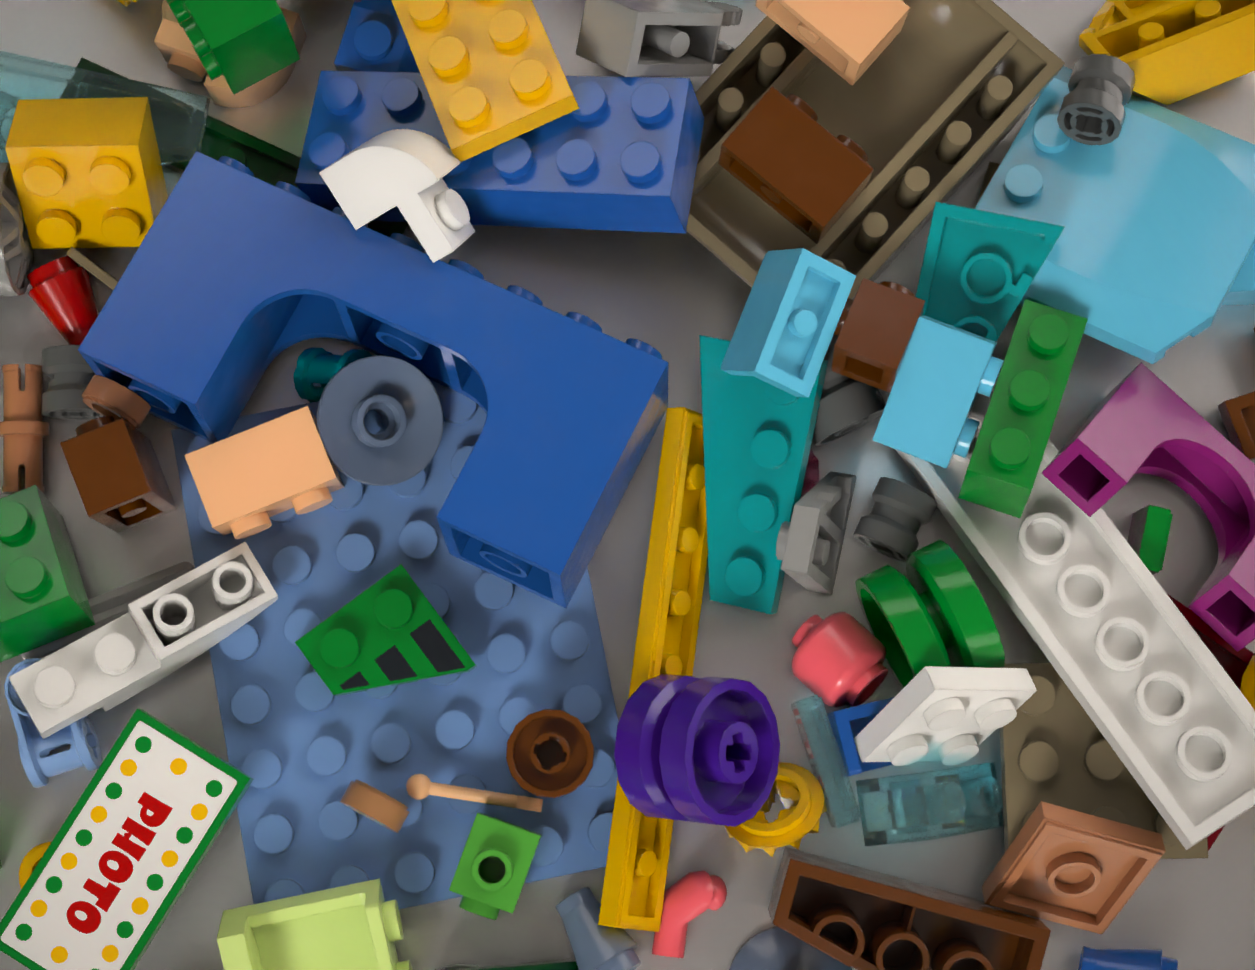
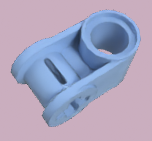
M43 658L25 659L16 664L8 673L4 684L5 697L18 736L21 762L29 781L35 788L46 786L49 782V777L84 766L87 770L93 771L99 769L102 764L99 741L88 715L43 739L8 677ZM71 745L69 750L50 755L52 750Z

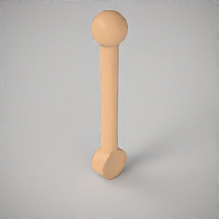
M424 774L412 775L406 784L408 795L416 800H422L428 795L529 811H542L543 799L431 782Z

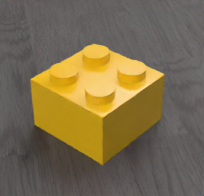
M148 97L18 100L5 149L32 249L139 247L168 199Z

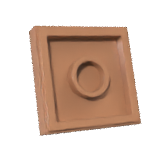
M1041 801L982 885L984 904L1103 934L1166 852L1162 834Z

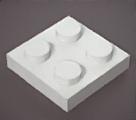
M925 666L854 738L856 749L862 762H891L894 766H906L915 762L942 761L947 766L958 765L973 758L979 752L978 746L996 729L1013 721L1017 716L1016 710L1037 689L1027 668Z

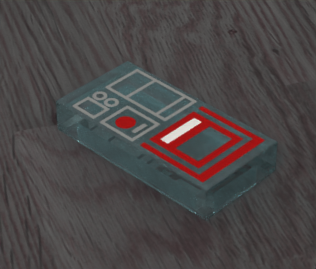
M814 695L790 704L813 775L818 779L823 789L827 808L826 814L830 826L840 828L860 821L859 817L862 816L822 698Z

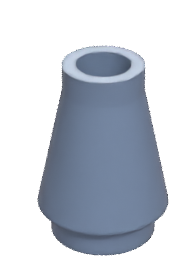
M589 887L573 893L556 905L555 908L562 918L579 970H635L642 964L634 951L639 945L623 928L598 925L601 904Z

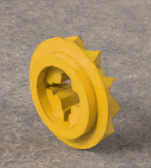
M778 762L777 776L767 801L753 818L736 827L725 826L729 838H735L746 852L760 848L771 857H773L777 848L789 844L799 850L801 839L808 833H819V819L822 813L827 811L822 786L818 779L807 769L792 763ZM779 794L785 809L779 811L778 819L769 823L764 813L770 811L772 803H775V795Z

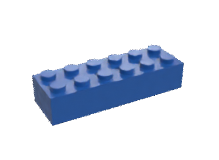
M368 71L320 72L295 181L298 188L311 199V203L331 212L334 207H341L319 172L381 133L396 129L420 131L438 139L450 149L421 74L416 72ZM565 76L579 109L461 162L442 178L447 187L456 191L464 200L469 210L471 225L686 234L704 116L690 78ZM397 206L372 220L407 222Z

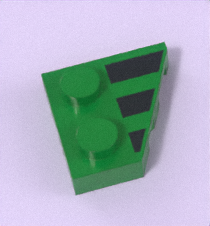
M402 564L295 642L335 696L367 691L368 689L417 682L418 680L449 674L466 673L477 667Z

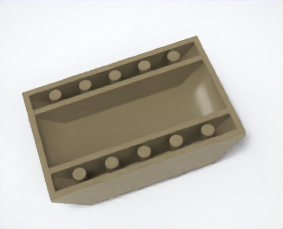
M904 0V3L910 9L901 32L852 86L777 23L766 16L695 92L704 116V125L686 231L751 288L764 256L768 251L804 248L856 275L848 298L854 300L863 278L874 282L932 218L935 202H947L1012 130L1062 69L1065 62L992 0ZM772 86L785 97L788 94H794L803 99L817 114V123L835 137L845 135L856 142L867 154V163L874 168L866 188L818 244L813 242L718 164L722 143Z

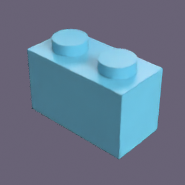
M925 315L920 316L872 440L946 469L950 465L954 454L966 458L980 423L969 418L978 393L990 397L1004 360L992 356L998 342Z

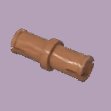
M19 364L3 365V421L0 422V437H3L2 493L13 494L21 491V469L25 468V489L37 485L44 494L43 438L49 437V423L43 422L42 415L44 374L42 365L25 364L24 391H21V368H19Z

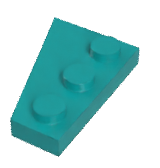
M935 202L915 296L925 300L922 316L925 315L997 342L1065 226Z

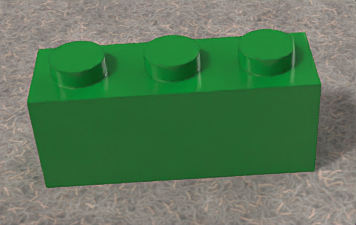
M1025 299L964 477L959 499L1021 518L1044 455L1085 330L1087 318Z

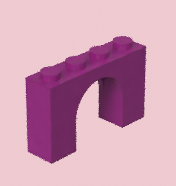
M1141 362L1102 400L1042 471V474L1089 517L1123 488L1134 474H1151L1164 478L1189 494L1204 511L1214 529L1218 543V560L1215 569L1188 607L1238 652L1255 639V464Z

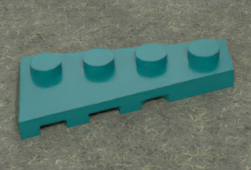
M699 335L710 600L771 615L778 611L785 572L781 570L782 560H778L776 556L777 538L782 523L784 521L791 522L794 504L801 498L829 360H823L809 398L796 397L754 376L731 375L721 370L723 359L731 341Z

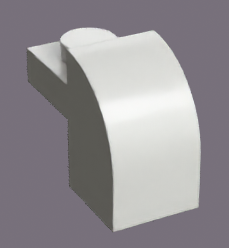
M396 129L381 133L319 172L355 230L397 206L433 263L455 251L476 232L470 223L469 210L464 200L456 191L449 189L442 179L461 162L455 158L452 151L445 144L426 133L409 129Z

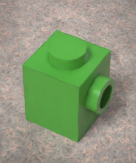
M477 813L449 891L463 895L459 907L492 920H497L500 909L513 914L542 835L487 814Z

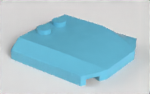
M1063 66L1039 96L975 209L1065 226L1019 305L1023 306L1025 299L1087 318L1084 334L1154 364L1165 356L1166 350L1187 336L1195 337L1211 326L1255 243V145L1133 94L1129 103L1124 106L1126 115L1118 138L1104 145H1087L1076 142L1064 134L1059 128L1057 121L1063 99L1070 93L1068 83L1072 69Z

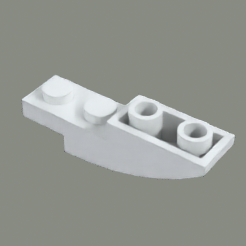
M243 542L128 604V613L8 678L41 737L45 739L101 707L107 712L170 675L252 620L278 600V594L247 543Z

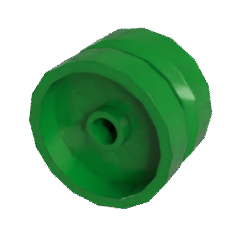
M941 539L907 556V578L895 568L886 565L855 581L858 599L872 634L886 647L885 661L902 689L925 666L1005 667V653L990 610L961 559Z

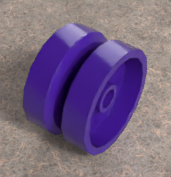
M661 674L643 682L626 702L617 725L614 750L618 781L629 803L646 817L736 827L753 818L770 795L778 772L780 752L777 720L766 695L750 681L734 678H696Z

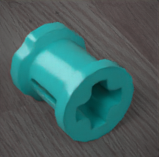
M320 347L305 349L297 359L293 375L295 389L301 399H305L310 403L320 400L325 386L341 368L355 360L373 355L368 351L360 349L349 350L343 355L332 354ZM313 383H318L321 387L314 386Z

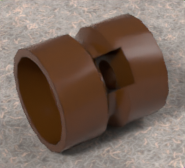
M544 709L527 715L515 726L507 742L506 760L511 775L523 789L539 797L558 798L574 792L586 781L593 766L594 746L589 731L578 718L563 710Z

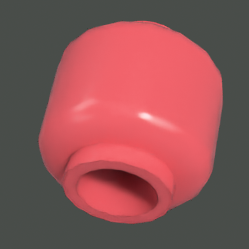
M837 612L825 619H822L817 614L813 615L801 625L792 638V644L797 647L791 664L794 676L828 706L838 708L848 703L852 707L861 705L879 688L888 674V669L883 666L886 657V647L846 612Z

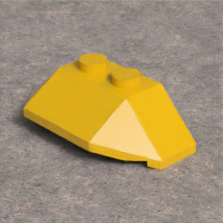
M1106 0L1093 17L1089 27L1084 29L1079 35V46L1087 55L1106 54L1117 57L1127 63L1134 71L1136 79L1133 91L1168 106L1255 71V0Z

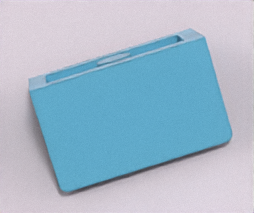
M804 248L768 251L764 256L723 359L721 370L731 375L754 376L796 397L809 398L856 275Z

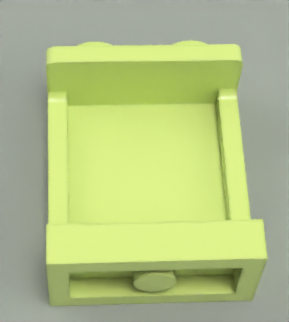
M380 878L228 909L222 913L217 943L224 970H413L410 960L398 961L394 941L403 940L400 911L396 899L385 901Z

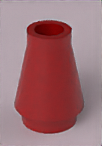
M67 255L50 261L27 275V279L33 289L28 294L67 341L68 345H81L98 317L99 312L88 271L82 266L79 267L78 263Z

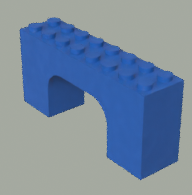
M196 151L78 349L96 375L113 380L139 395L151 406L150 414L209 442L215 443L229 436L269 364L282 351L298 342L313 338H335L351 343L377 356H390L404 360L419 369L428 379L470 398L487 414L482 432L436 517L449 554L561 607L567 608L668 408L669 362L662 359V355L658 350L643 341L629 338L626 342H622L602 333V328L585 315L568 312L564 316L544 307L542 301L535 294L522 287L509 285L507 289L490 283L484 280V276L479 270L464 261L450 259L448 263L441 260L433 263L428 254H426L425 249L408 236L392 233L390 237H387L368 228V224L355 230L341 207H334L331 212L311 203V199L303 191L289 183L278 181L273 186L255 178L253 172L248 167L233 158L221 156L217 161Z

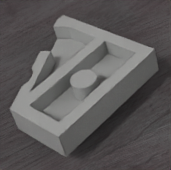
M830 471L794 504L791 522L784 521L780 527L776 544V556L778 560H782L781 570L808 591L830 595L833 593L856 482L855 475Z

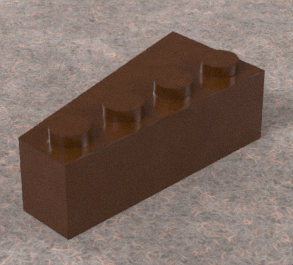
M786 846L768 907L772 924L846 966H852L857 970H1040L1051 932L1037 917L987 905L981 900Z

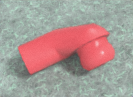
M704 870L689 872L665 890L659 932H654L652 954L684 958L688 922L704 913L707 909L718 910L726 900L727 888L722 878L717 875H709Z

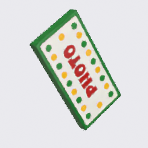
M137 708L0 922V951L30 970H134L254 779L143 709Z

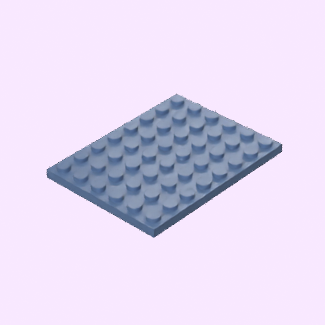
M430 379L429 381L435 388L442 406L443 433L434 457L420 473L398 484L374 486L355 481L337 469L344 488L331 492L333 498L331 503L305 514L297 515L294 508L269 517L272 523L271 527L242 539H235L233 532L223 536L212 528L184 456L213 443L182 428L171 430L195 568L246 542L278 594V600L209 649L229 764L254 779L237 805L253 904L379 878L385 901L396 899L399 909L462 897L463 895L449 891L475 817L479 812L542 835L525 883L606 867L618 779L614 757L618 717L588 567L567 608H564L449 554L436 517L482 432L487 414L470 398ZM319 401L239 416L228 437L305 406L310 408L317 419ZM374 410L368 411L364 418L365 427L370 433L376 434L382 427L381 416ZM402 564L477 667L470 672L461 674H449L422 679L417 682L383 686L340 696L333 695L295 642ZM544 709L563 710L578 718L589 731L594 746L593 766L586 781L574 792L558 798L539 797L523 789L511 775L506 760L507 742L515 726L527 715ZM424 774L431 782L543 799L542 811H529L428 795L422 800H416L408 795L406 784L412 775ZM360 780L408 807L407 811L410 813L399 833L377 824L340 802L351 781Z

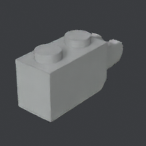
M585 0L576 55L624 77L711 76L713 64L723 63L735 50L725 42L718 40L721 25H739L743 10L726 3L701 0Z

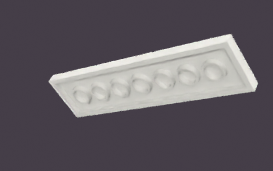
M995 383L990 397L978 393L969 418L980 423L966 458L954 454L950 465L946 469L899 450L896 451L926 493L937 502V508L1181 844L1188 850L1255 806V710L1104 510L1100 508L1089 517L1042 474V471L1059 452L1050 439H1048L1031 494L1021 518L958 498L996 386Z

